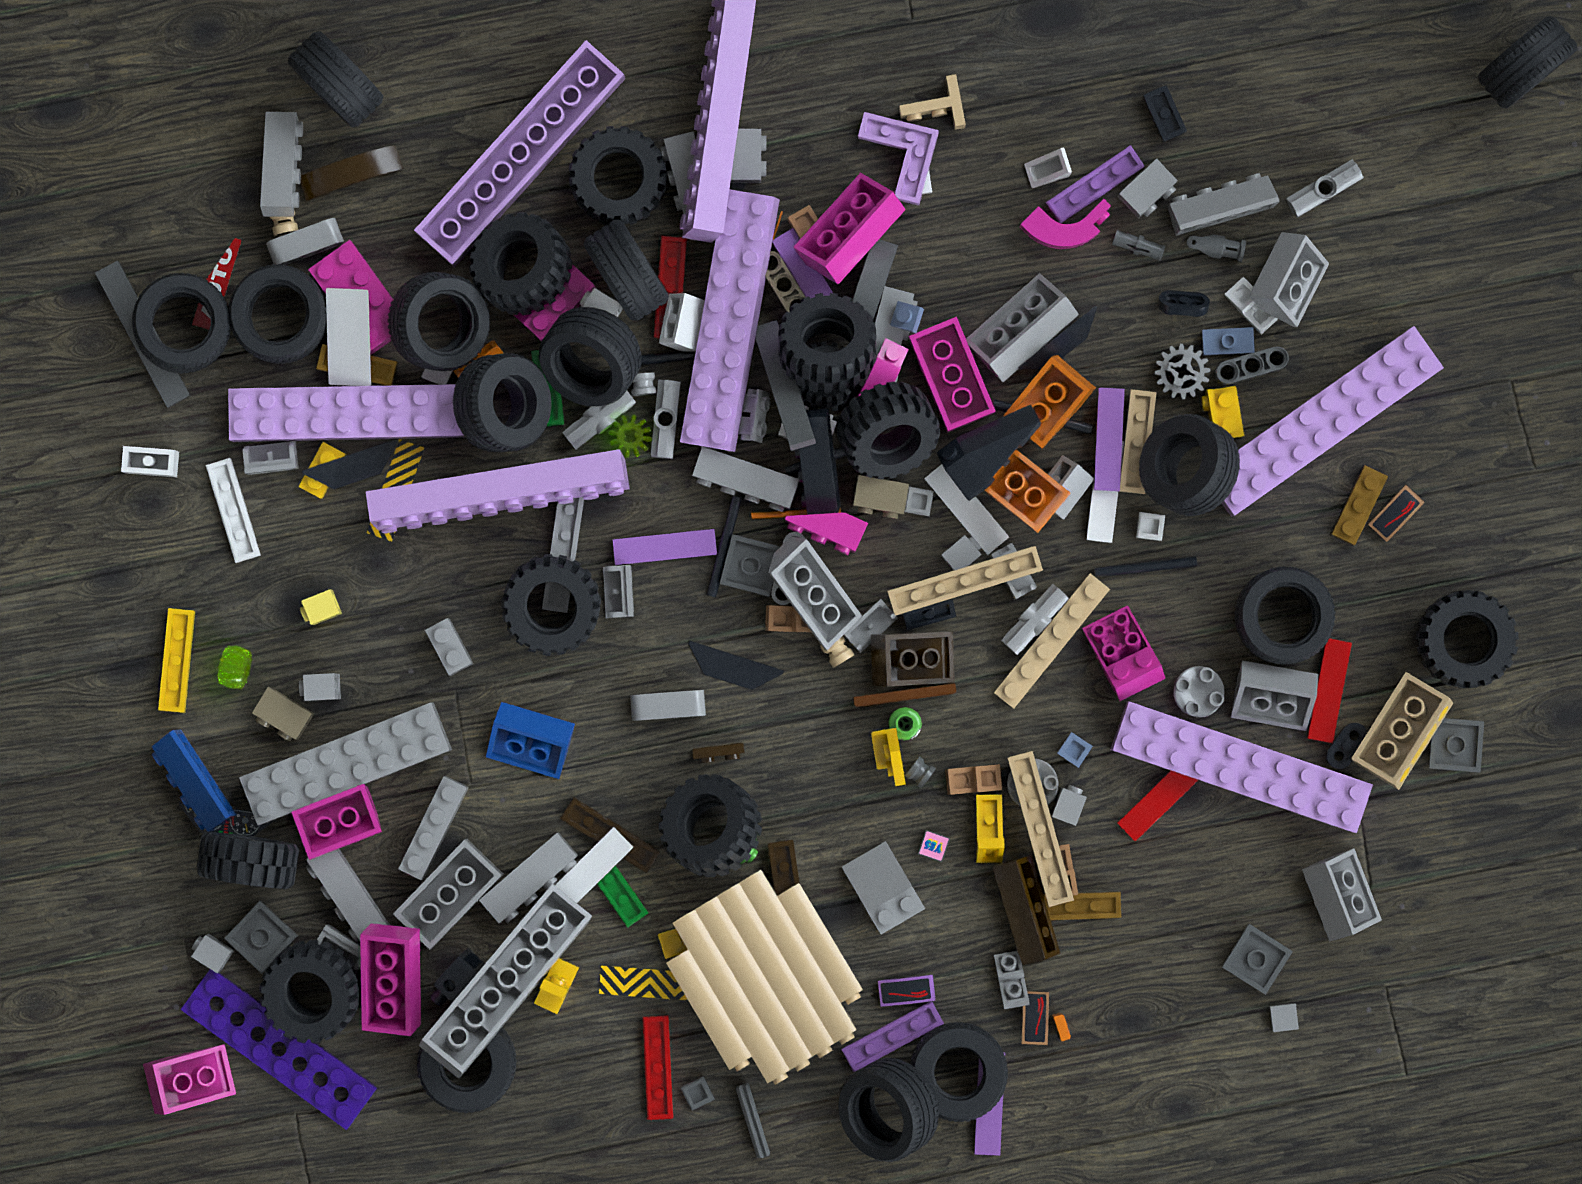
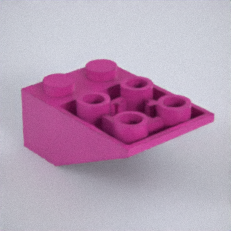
M847 513L786 516L785 522L789 524L788 529L801 534L803 530L811 533V539L825 545L826 541L836 545L835 550L845 555H849L850 551L855 553L868 525L867 522Z
M1128 605L1082 628L1119 701L1165 679L1162 666Z

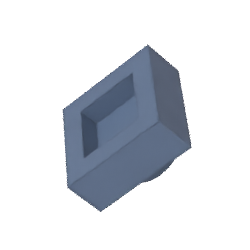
M898 301L890 325L894 328L917 333L924 309Z
M1071 732L1057 754L1079 768L1093 746Z

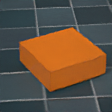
M1060 1012L1052 1015L1060 1040L1070 1039L1071 1035L1063 1013Z

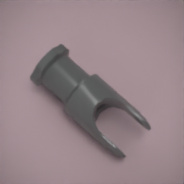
M1215 234L1203 237L1190 236L1187 239V246L1200 250L1208 257L1218 259L1227 257L1237 259L1238 262L1242 263L1246 240L1242 239L1241 242L1225 239V236ZM1226 247L1237 249V251L1226 250Z

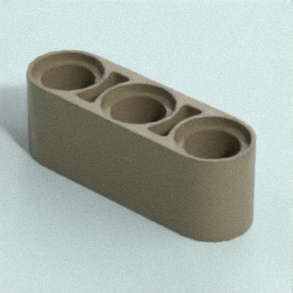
M770 251V258H775L778 261V266L775 270H767L765 276L786 312H789L791 304L795 301H801L805 296L779 254ZM782 279H787L792 284L791 289L787 292H781L777 289V284Z

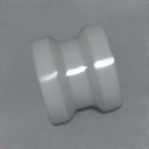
M655 373L637 374L632 382L631 396L656 394V388L653 386Z

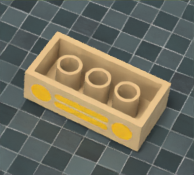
M1405 672L1351 759L1358 766L1399 790L1453 705L1452 700Z

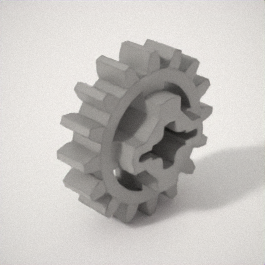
M1180 344L1179 350H1175L1173 346H1170L1171 353L1168 355L1162 352L1161 355L1164 361L1156 362L1161 367V370L1155 371V375H1161V379L1157 381V384L1164 383L1163 392L1166 393L1171 390L1172 398H1175L1177 393L1181 394L1182 400L1185 399L1186 393H1190L1192 397H1195L1194 390L1197 388L1203 391L1204 388L1201 382L1209 381L1207 377H1204V373L1210 372L1209 368H1204V364L1208 362V359L1201 360L1202 351L1194 353L1193 345H1190L1188 350H1184L1183 344ZM1184 355L1182 360L1177 363L1169 362L1174 356ZM1192 358L1198 363L1200 373L1193 370L1191 366ZM1182 365H1186V370L1194 376L1184 375L1183 379L1179 378V373L1171 367L1181 368ZM1165 371L1172 373L1174 378L1173 386L1168 382ZM1189 380L1196 381L1193 386L1181 389L1184 382Z

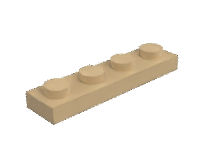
M1130 390L1119 492L1145 494L1139 476V460L1142 448L1152 433L1156 392Z

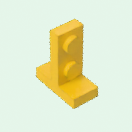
M976 795V863H1002L1004 853L1002 795Z
M559 958L544 978L534 1004L558 1014L579 967Z

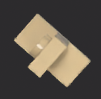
M956 74L946 76L945 78L948 97L900 105V118H906L907 122L921 120V115L932 114V117L947 115V111L951 110L954 130L965 128L966 124Z

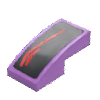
M933 975L878 981L881 1007L936 1000Z

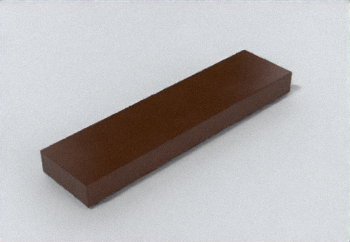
M954 683L853 697L854 706L860 707L955 694L956 685Z

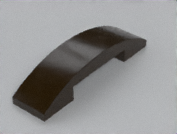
M396 145L355 155L301 175L300 183L306 201H310L331 194L332 191L378 176L380 178L404 169Z

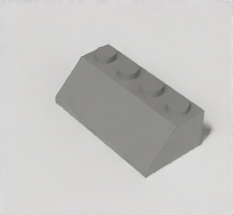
M1260 173L1246 177V182L1236 184V180L1221 184L1222 189L1212 191L1211 187L1197 191V196L1187 198V194L1172 198L1173 203H1170L1167 208L1175 235H1181L1274 208L1280 201L1268 175L1261 177Z
M1039 273L968 336L966 341L969 348L985 366L1004 382L1019 369L1020 365L1037 353L1079 314L1068 298Z
M791 537L774 553L768 573L824 650H828L862 615L807 539Z

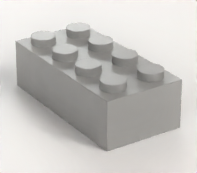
M464 839L393 915L406 927L420 929V941L429 949H432L498 881L503 873L468 839Z

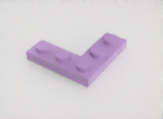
M864 112L858 139L906 150L895 195L899 201L919 205L939 131Z

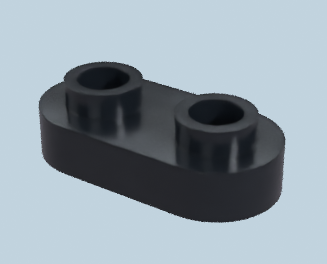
M1167 290L1159 295L1158 308L1167 315L1200 317L1208 313L1210 299L1205 294L1199 292Z
M1349 723L1344 726L1326 752V760L1331 767L1344 769L1353 761L1351 759L1367 734V730L1363 725ZM1353 730L1358 733L1356 740H1351L1349 737L1350 732ZM1337 751L1343 754V758L1340 761L1334 758V754Z

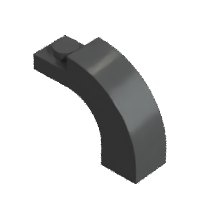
M880 239L869 250L852 301L853 303L857 301L863 305L864 311L867 310L871 314L872 321L874 320L898 245Z

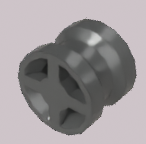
M919 756L904 777L913 779L921 789L936 768L925 764L924 759Z

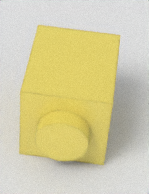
M331 589L302 600L303 607L300 608L305 622L310 621L311 625L342 614L335 594Z

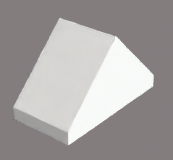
M1064 148L1024 164L1032 188L1067 178L1072 173Z

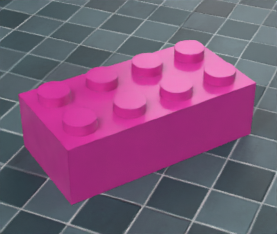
M860 173L793 248L807 266L839 284L905 211V208L893 191Z
M351 240L308 269L325 294L326 288L368 290L370 355L391 341L387 319H389V307H391V302L394 299Z
M957 317L909 336L908 340L947 433L996 412Z
M371 923L360 934L362 1030L411 1036L421 1025L420 929Z

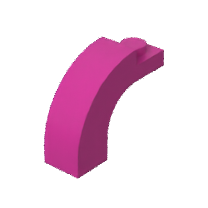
M1103 199L1083 220L1074 224L1058 223L1038 206L1021 223L1020 228L1031 239L1041 245L1055 249L1075 248L1088 243L1100 233V230L1094 224L1097 223L1100 226L1109 217L1110 214L1107 211L1111 205Z
M885 338L873 368H871L870 373L855 397L860 396V392L865 389L870 390L874 388V385H886L887 382H895L909 349Z

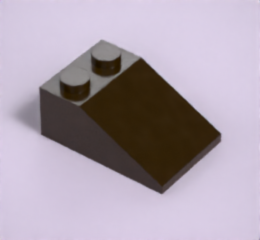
M953 631L871 634L872 686H904L955 682Z

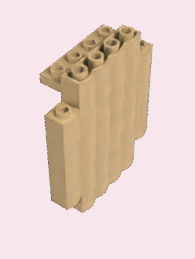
M760 870L673 922L688 950L666 964L729 1070L734 1067L736 1071L741 1070L750 1064L748 1059L752 1057L766 1082L773 1081L776 1085L788 1078L786 1072L795 1067L798 1072L810 1064L809 1058L816 1054L821 1058L833 1051L830 1046L839 1041L843 1045L855 1037L852 1032L857 1029L841 1003L846 1001L849 1005L861 997L859 992L863 989L800 883L777 896L763 871Z

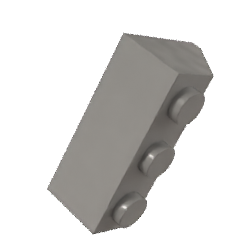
M1281 232L1249 296L1262 311L1293 327H1298L1329 263L1306 235Z
M1242 661L1236 682L1231 718L1306 731L1317 697L1318 674Z
M1354 848L1302 869L1329 941L1354 935L1382 920Z

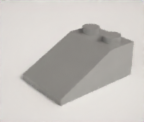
M886 841L842 866L880 934L885 933L925 909Z

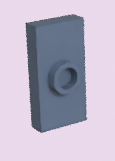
M1253 327L1201 330L1203 356L1255 353Z

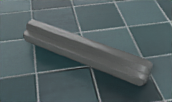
M748 1083L738 1085L736 1092L757 1158L767 1157L770 1155V1151Z

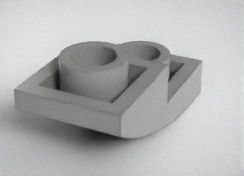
M1018 951L994 955L1004 1009L1029 1005L1024 971Z

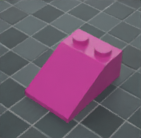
M225 1044L143 1064L155 1114L165 1115L236 1094Z

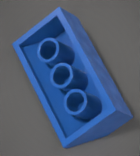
M181 729L172 730L152 746L155 751L152 753L153 758L159 766H165L168 771L166 775L168 781L174 788L178 786L183 794L180 796L182 802L187 809H193L197 815L194 820L202 831L206 829L207 832H212L237 815Z

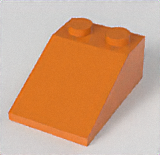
M1058 355L1052 356L1003 416L1031 404L1042 424L1030 439L1041 448H1044L1083 405L1096 387Z
M1016 449L1008 458L1010 463L1006 467L1002 466L993 476L994 482L984 491L1038 533L1071 493Z

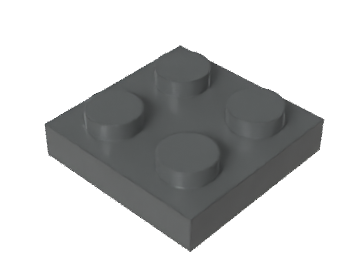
M732 534L720 584L769 597L774 580L768 572L773 555L780 546Z
M1444 718L1430 740L1428 769L1481 773L1484 721Z
M259 901L225 939L262 974L270 966L269 964L298 935L262 901Z
M1248 923L1221 967L1266 995L1293 951Z

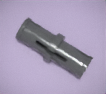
M1117 229L1112 245L1133 251L1134 255L1142 254L1158 261L1161 260L1165 250V245L1146 240L1142 235L1137 237Z

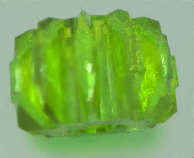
M623 415L621 416L624 423L622 426L617 421L613 422V425L619 429L618 432L614 430L609 431V435L617 436V439L610 441V445L613 446L620 443L616 450L620 449L622 452L625 448V458L630 457V450H633L634 455L639 457L638 447L645 452L648 450L643 441L652 442L651 437L643 435L651 432V428L641 429L646 422L644 419L635 424L636 415L631 416V423H628L626 416ZM627 430L630 433L631 430L636 431L635 437L637 439L635 442L632 443L631 440L630 443L625 442L627 437L624 433Z
M228 645L225 648L218 666L217 676L219 684L231 689H242L248 676H250L252 662L250 650L236 645Z

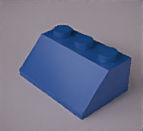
M501 702L493 723L486 758L559 779L575 724Z

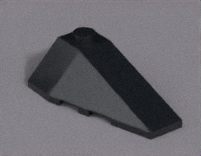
M1030 404L955 438L936 453L947 474L966 499L970 501L994 482L993 476L1002 466L1006 467L1010 463L1008 458L1017 448H1022L1042 423Z

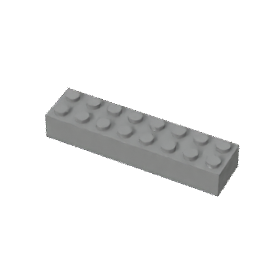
M431 702L239 777L257 825H262L288 815L294 810L449 752L452 748L435 704Z
M552 884L424 1036L419 1046L456 1077L460 1078L586 927L592 915Z

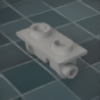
M748 389L747 394H745L742 412H748L751 415L750 417L741 416L740 440H752L762 443L767 431L765 420L766 413L770 408L769 392L760 389Z

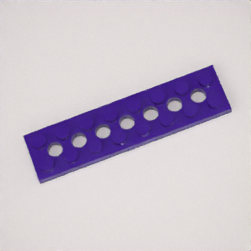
M210 969L181 1008L184 1013L346 1130L378 1088L317 1043L312 1044L310 1039L306 1043L297 1042V1037L295 1036L291 1039L285 1037V1032L281 1029L276 1031L272 1027L274 1024L273 1020H267L264 1012L267 1010L266 1006L262 1007L258 1000L221 973H216ZM214 996L221 997L224 1001V1007L220 1011H215L211 1008L210 1001ZM235 1011L243 1013L245 1021L241 1026H236L231 1021V1015ZM256 1026L262 1027L265 1030L266 1035L262 1041H257L252 1037V1030ZM280 1041L285 1044L286 1053L283 1056L274 1054L272 1046L275 1042ZM300 1056L306 1059L307 1067L305 1070L298 1071L294 1068L293 1061L296 1057ZM324 1072L328 1077L327 1084L318 1086L314 1082L315 1073ZM337 1087H345L348 1090L349 1096L347 1100L339 1101L336 1099L334 1092Z

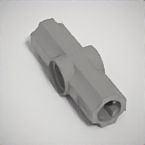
M1351 159L1286 198L1289 208L1298 218L1362 180L1361 170ZM1325 182L1329 184L1331 188L1330 194H1322L1318 189L1319 183Z
M658 380L651 457L673 459L681 382ZM662 413H670L673 417L672 423L668 426L659 424V416Z
M626 391L618 401L612 404L597 407L591 406L583 413V417L562 433L577 450L596 434H601L616 422L615 419L633 407L636 401Z
M1052 584L1035 603H1032L1018 618L1019 621L1006 633L1001 641L1018 655L1035 635L1038 636L1051 622V617L1060 610L1069 598Z

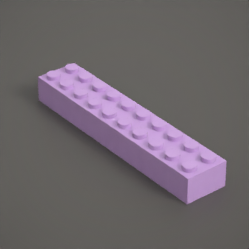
M712 0V7H715L714 16L710 17L708 31L712 32L711 40L707 41L705 46V56H708L707 66L704 65L702 69L701 80L704 81V88L700 90L697 102L701 109L700 115H696L694 130H697L696 140L693 139L690 154L694 155L693 165L690 164L687 171V179L690 180L689 189H686L683 204L687 205L686 214H682L680 220L683 238L713 243L723 234L756 0Z
M586 40L414 231L455 268L473 248L476 239L480 240L482 237L481 232L485 228L488 230L492 226L491 223L505 213L625 80L624 74Z
M729 189L723 234L716 239L680 439L682 443L733 452L736 450L766 280L765 275L768 269L780 201L776 197Z
M1415 326L1238 450L1240 455L1238 478L1231 493L1222 502V505L1231 517L1238 514L1444 368Z
M456 384L228 389L229 440L232 442L465 437L456 423L453 412V394Z
M619 449L366 491L370 522L378 531L382 530V533L396 532L398 527L407 526V529H416L422 527V523L432 522L433 525L447 523V519L457 518L458 521L472 519V515L494 516L498 514V511L507 509L508 512H519L525 506L533 505V508L547 507L549 502L558 501V504H568L573 502V498L583 497L584 500H592L598 498V494L609 493L610 496L623 494L624 490L630 488L625 458Z
M1126 702L1110 749L1353 833L1358 831L1373 784L1132 702Z

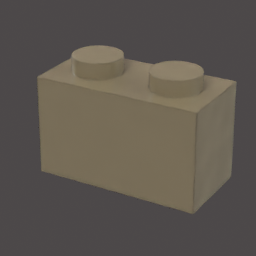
M859 475L853 507H858L857 512L872 515L873 510L883 512V517L898 519V515H904L909 484Z
M267 687L252 712L257 716L255 721L267 728L272 725L279 729L277 734L288 741H291L292 738L299 740L315 714L272 687Z

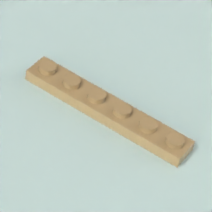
M1036 546L889 590L888 594L896 616L1040 572L1043 569Z
M1090 573L994 693L1014 709L1110 589Z
M1033 751L1009 757L1010 769L1048 906L1052 907L1074 901Z

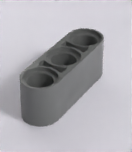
M1278 346L1230 359L1216 367L1214 378L1219 384L1225 386L1273 373L1287 365L1289 356L1284 348ZM1276 352L1281 355L1282 363L1279 366H1275L1270 362L1269 357L1271 353ZM1251 359L1257 363L1258 368L1255 373H1250L1246 370L1245 362ZM1227 366L1232 369V379L1226 380L1220 375L1222 367Z

